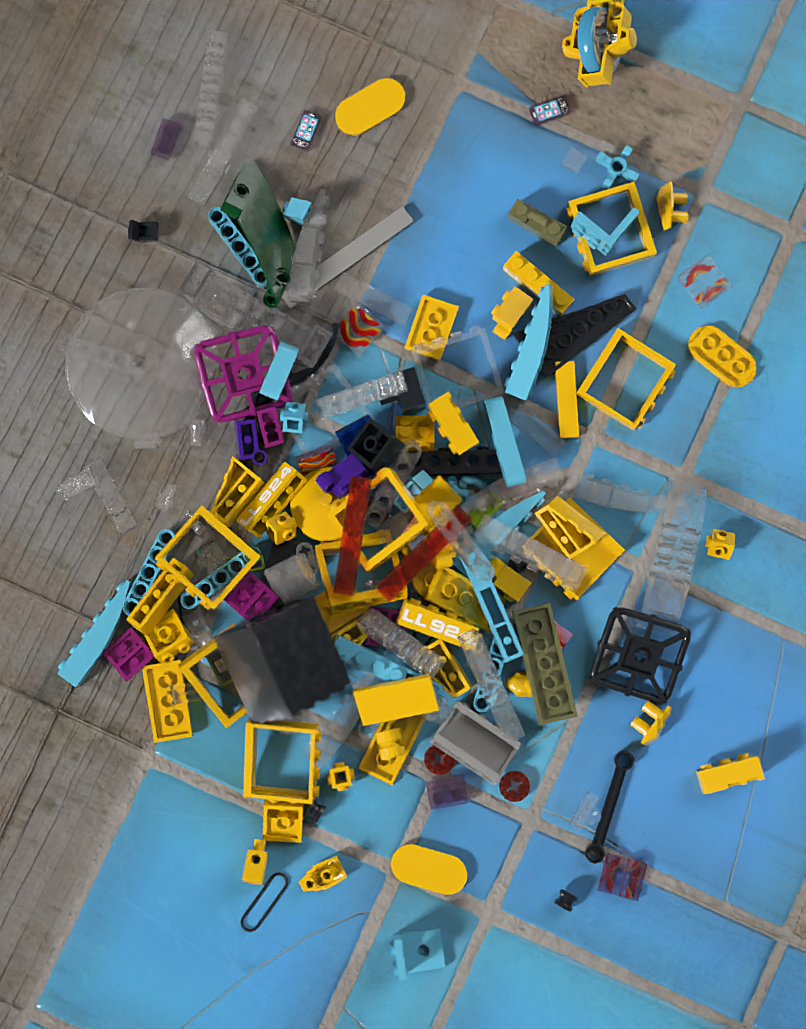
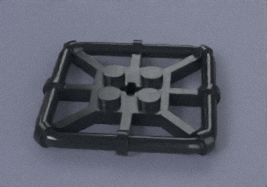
M616 606L612 608L613 611L608 616L601 640H598L597 643L598 649L590 670V681L601 687L624 693V696L627 697L631 695L653 703H667V700L672 695L679 672L683 669L682 663L690 643L691 630L683 625L658 618L654 614L648 615L624 607L618 608ZM622 615L648 622L644 636L631 633ZM616 617L626 634L623 647L608 643ZM654 625L680 632L662 642L650 639ZM682 640L675 662L661 659L664 648ZM605 649L620 653L617 664L598 672ZM643 652V655H645L646 657L641 658V660H637V656L635 654ZM658 665L672 669L664 693L654 677ZM618 670L631 674L627 686L602 678ZM636 676L650 679L658 696L634 689L633 685Z

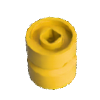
M399 727L375 733L377 744L381 745L379 749L381 760L406 754L404 744L400 742L402 736Z

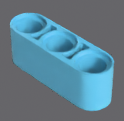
M281 341L260 389V394L278 400L298 354V348Z

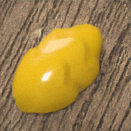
M518 671L505 680V687L514 692L516 696L532 698L526 671Z

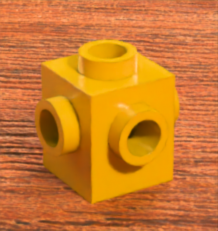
M286 511L266 520V534L276 545L296 537L297 522Z
M712 529L711 535H707L705 540L707 555L730 560L735 547V533Z
M344 762L333 764V768L329 769L330 773H327L328 784H332L333 789L337 788L338 791L349 789V786L353 784L352 780H355L354 769H350L349 765H345ZM338 773H344L345 778L343 780H340L338 778Z

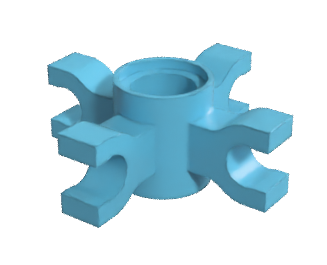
M626 145L621 155L613 159L601 151L598 154L595 162L608 168L609 175L602 185L606 190L611 187L615 178L624 177L629 182H636L640 174L627 168L626 160L633 150L631 147ZM618 164L622 167V170L615 171L612 166Z

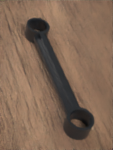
M625 750L618 751L614 756L616 767L592 843L585 848V857L591 863H600L605 857L604 841L626 771L634 764L633 755ZM626 753L629 755L631 762L629 766L621 767L617 764V758L620 754ZM593 846H598L601 849V857L598 860H592L588 857V851Z

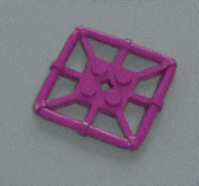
M262 325L237 332L233 330L230 331V334L203 340L193 347L201 379L200 387H203L209 413L214 422L222 423L249 416L256 417V409L275 405L276 409H280L286 406V402L291 403L293 401L291 399L292 391L288 377L283 386L284 395L280 393V401L254 407L251 392L261 389L265 380L263 372L268 371L271 366L270 364L261 367L258 356L268 336L270 337L274 356L279 347L278 337L275 330H273V326ZM264 333L253 352L240 354L237 343L238 339ZM232 341L236 356L222 359L205 348ZM202 353L220 363L224 377L208 379ZM240 369L249 372L245 380L242 377H238ZM225 382L228 396L217 412L210 385ZM246 394L249 409L223 415L232 397Z

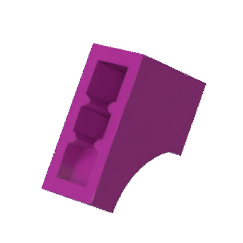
M275 405L256 409L265 447L284 443Z

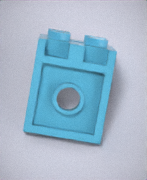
M634 207L610 236L579 211L571 224L572 232L578 237L582 236L587 240V244L592 249H597L606 256L635 222L640 211Z
M440 927L394 934V941H390L392 956L396 955V960L393 961L394 975L399 976V981L407 980V973L446 968ZM426 945L429 948L428 954L420 955L418 953L419 946Z

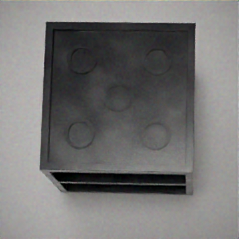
M314 596L273 606L213 637L251 723L259 722L263 724L267 721L274 722L278 719L279 721L287 718L293 719L300 715L299 711L312 709L316 706V702L330 699V694L334 692L335 694L346 690V685L352 683Z

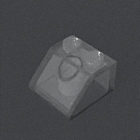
M305 553L297 554L264 570L271 588L285 603L294 601L320 588Z

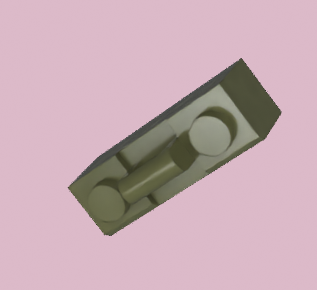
M518 198L507 217L511 222L557 247L567 229L566 225Z

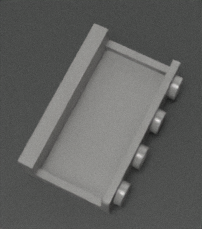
M457 701L430 743L493 785L498 783L504 770L522 745L516 736L506 734L501 726L496 723L491 724L487 721L486 716L479 712L476 714L463 701L461 703Z

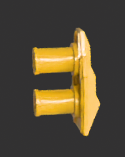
M668 182L660 187L656 198L664 230L671 228L672 222L687 223L689 217L687 211H673L674 204H687L688 195L687 193L673 192L672 182Z
M648 700L643 706L642 711L655 719L653 725L650 726L638 716L633 720L630 726L644 735L641 741L643 745L647 746L659 739L660 733L665 727V722L671 714L672 708L670 706H667L665 710H661Z
M338 856L313 865V868L306 872V875L299 881L303 892L312 890L316 892L322 889L325 891L347 878V875Z

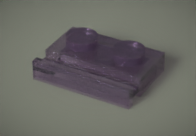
M464 775L426 781L430 810L469 803Z

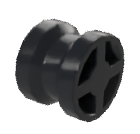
M515 554L509 560V567L517 573L524 572L529 565L527 557L523 554Z
M314 800L303 815L311 817L317 823L326 806L319 805L317 800Z
M561 889L560 896L555 899L554 903L571 912L573 909L572 905L574 902H577L578 897Z

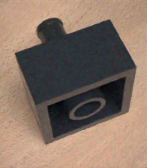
M415 367L392 373L394 390L378 394L381 406L394 401L400 402L403 415L425 409L426 406Z
M369 418L347 449L370 469L378 472L383 468H389L406 444L383 425Z

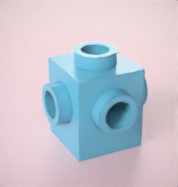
M286 402L285 410L281 409L280 421H283V432H303L304 423H308L309 412H305V404Z

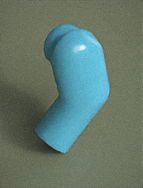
M474 474L462 475L458 481V485L464 489L468 485H474L482 491L487 485L485 481Z
M448 476L446 479L447 484L461 498L467 500L470 491L461 488L455 476Z

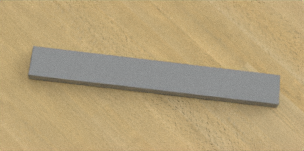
M402 206L287 287L282 296L283 300L290 309L294 308L413 224L414 221Z

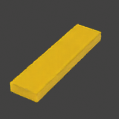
M568 361L555 372L559 437L577 438L579 437L575 364L574 361Z

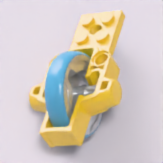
M587 0V7L579 8L575 12L572 34L563 39L562 48L566 57L580 60L578 80L585 87L603 84L610 85L612 75L619 65L620 56L636 47L637 35L635 30L631 28L632 15L624 6V0Z

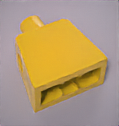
M254 839L253 850L248 849L242 879L244 883L262 886L264 884L268 853L264 852L265 840ZM260 857V863L254 864V858Z

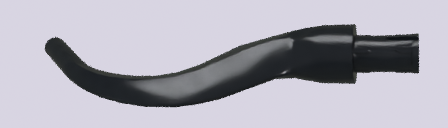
M338 323L332 324L328 344L321 355L305 369L288 375L291 388L310 379L326 362L337 339L340 328ZM260 390L252 396L254 407L274 402V399L260 394Z

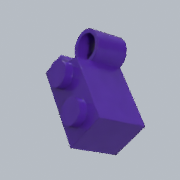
M249 417L234 420L238 458L240 460L251 459L257 465L264 464L267 460V454L258 448L255 419ZM257 452L263 453L261 461L254 460V455Z
M351 453L330 471L321 473L315 481L325 493L333 491L340 500L351 493L352 489L356 486L362 485L370 475L355 455Z

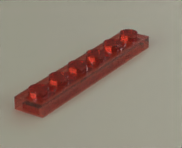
M351 476L333 591L336 594L354 596L372 479Z
M456 505L375 586L378 592L390 602L472 518L460 505Z

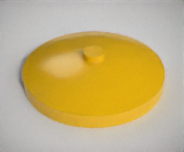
M334 467L320 468L305 475L306 483L290 501L291 514L297 522V527L305 535L318 541L331 542L343 539L327 514L331 512L330 508L337 503L341 504L347 499L342 497L339 500L333 491L325 493L315 481L321 473L328 472ZM361 485L352 489V492L360 490L362 488ZM363 496L338 515V518L350 535L358 529L365 518L367 496Z

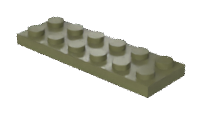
M551 603L512 611L519 644L524 653L522 656L538 724L543 725L578 717Z

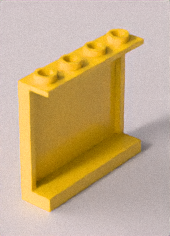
M569 497L565 502L604 531L605 534L597 543L569 560L544 525H542L521 547L523 550L521 553L529 561L532 558L537 563L535 567L543 574L546 572L551 577L549 580L556 587L560 585L565 590L563 594L568 599L577 601L625 549Z

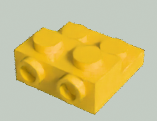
M396 416V437L406 444L402 451H434V422H432L429 416Z
M174 608L164 614L148 637L144 634L154 657L161 664L172 662L175 655L180 652L185 653L189 651L190 646L194 644L187 628L183 625Z
M265 799L263 840L301 843L304 803Z

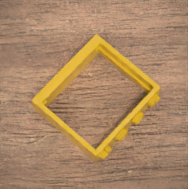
M635 182L568 202L566 211L568 218H571L572 222L579 213L577 206L624 192L627 194L631 209L635 207L640 211L635 222L645 250L643 252L595 266L587 240L582 236H577L579 241L577 243L578 252L583 254L585 260L582 262L583 267L589 273V276L654 258L657 254Z
M617 328L576 394L634 431L636 427L641 428L646 420L643 416L647 411L651 412L656 403L653 401L657 395L661 396L666 388L664 383L667 379L671 380L676 371L673 369L676 364ZM619 340L666 369L633 422L586 393Z
M391 468L379 470L376 473L377 477L373 480L365 481L361 485L362 488L360 490L349 493L345 497L347 500L330 508L331 512L327 514L367 572L375 570L433 526L396 472ZM389 478L419 523L368 560L340 521L338 515Z
M201 506L155 557V560L158 561L156 565L162 571L167 569L172 573L171 578L177 584L182 582L187 587L185 591L192 597L197 595L201 599V605L207 610L210 608L215 610L261 556L205 507ZM200 517L250 559L214 602L164 559Z
M378 530L375 533L360 534L353 537L360 549L387 543L388 546L393 542L391 530ZM344 539L334 542H322L319 545H315V555L331 615L407 598L408 589L403 573H398L400 576H397V572H402L397 553L391 557L398 580L397 585L335 598L324 556L351 551Z
M232 623L230 626H228V627H227L226 629H224L222 632H224V631H226V630H228V629H230V628L236 626V624H235V623ZM212 638L179 663L178 667L225 728H228L247 713L244 705L228 716L190 668L217 648V644L214 638Z
M249 718L246 722L243 797L312 804L315 798L319 796L317 779L320 777V768L317 767V763L321 758V749H318V742H321L322 738L319 724L288 720L279 721V719L274 722L267 721L260 724L259 722L251 723ZM258 728L311 733L309 791L256 785Z

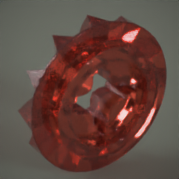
M435 745L430 746L424 755L426 768L431 773L437 775L448 773L453 768L455 759L446 753L443 758L445 766L439 762L433 765L436 760L434 752L439 756L444 755L445 752Z
M510 771L501 777L499 790L506 800L518 802L528 795L530 782L522 772ZM511 778L515 783L522 782L518 786L519 794L514 789L507 791L511 786Z

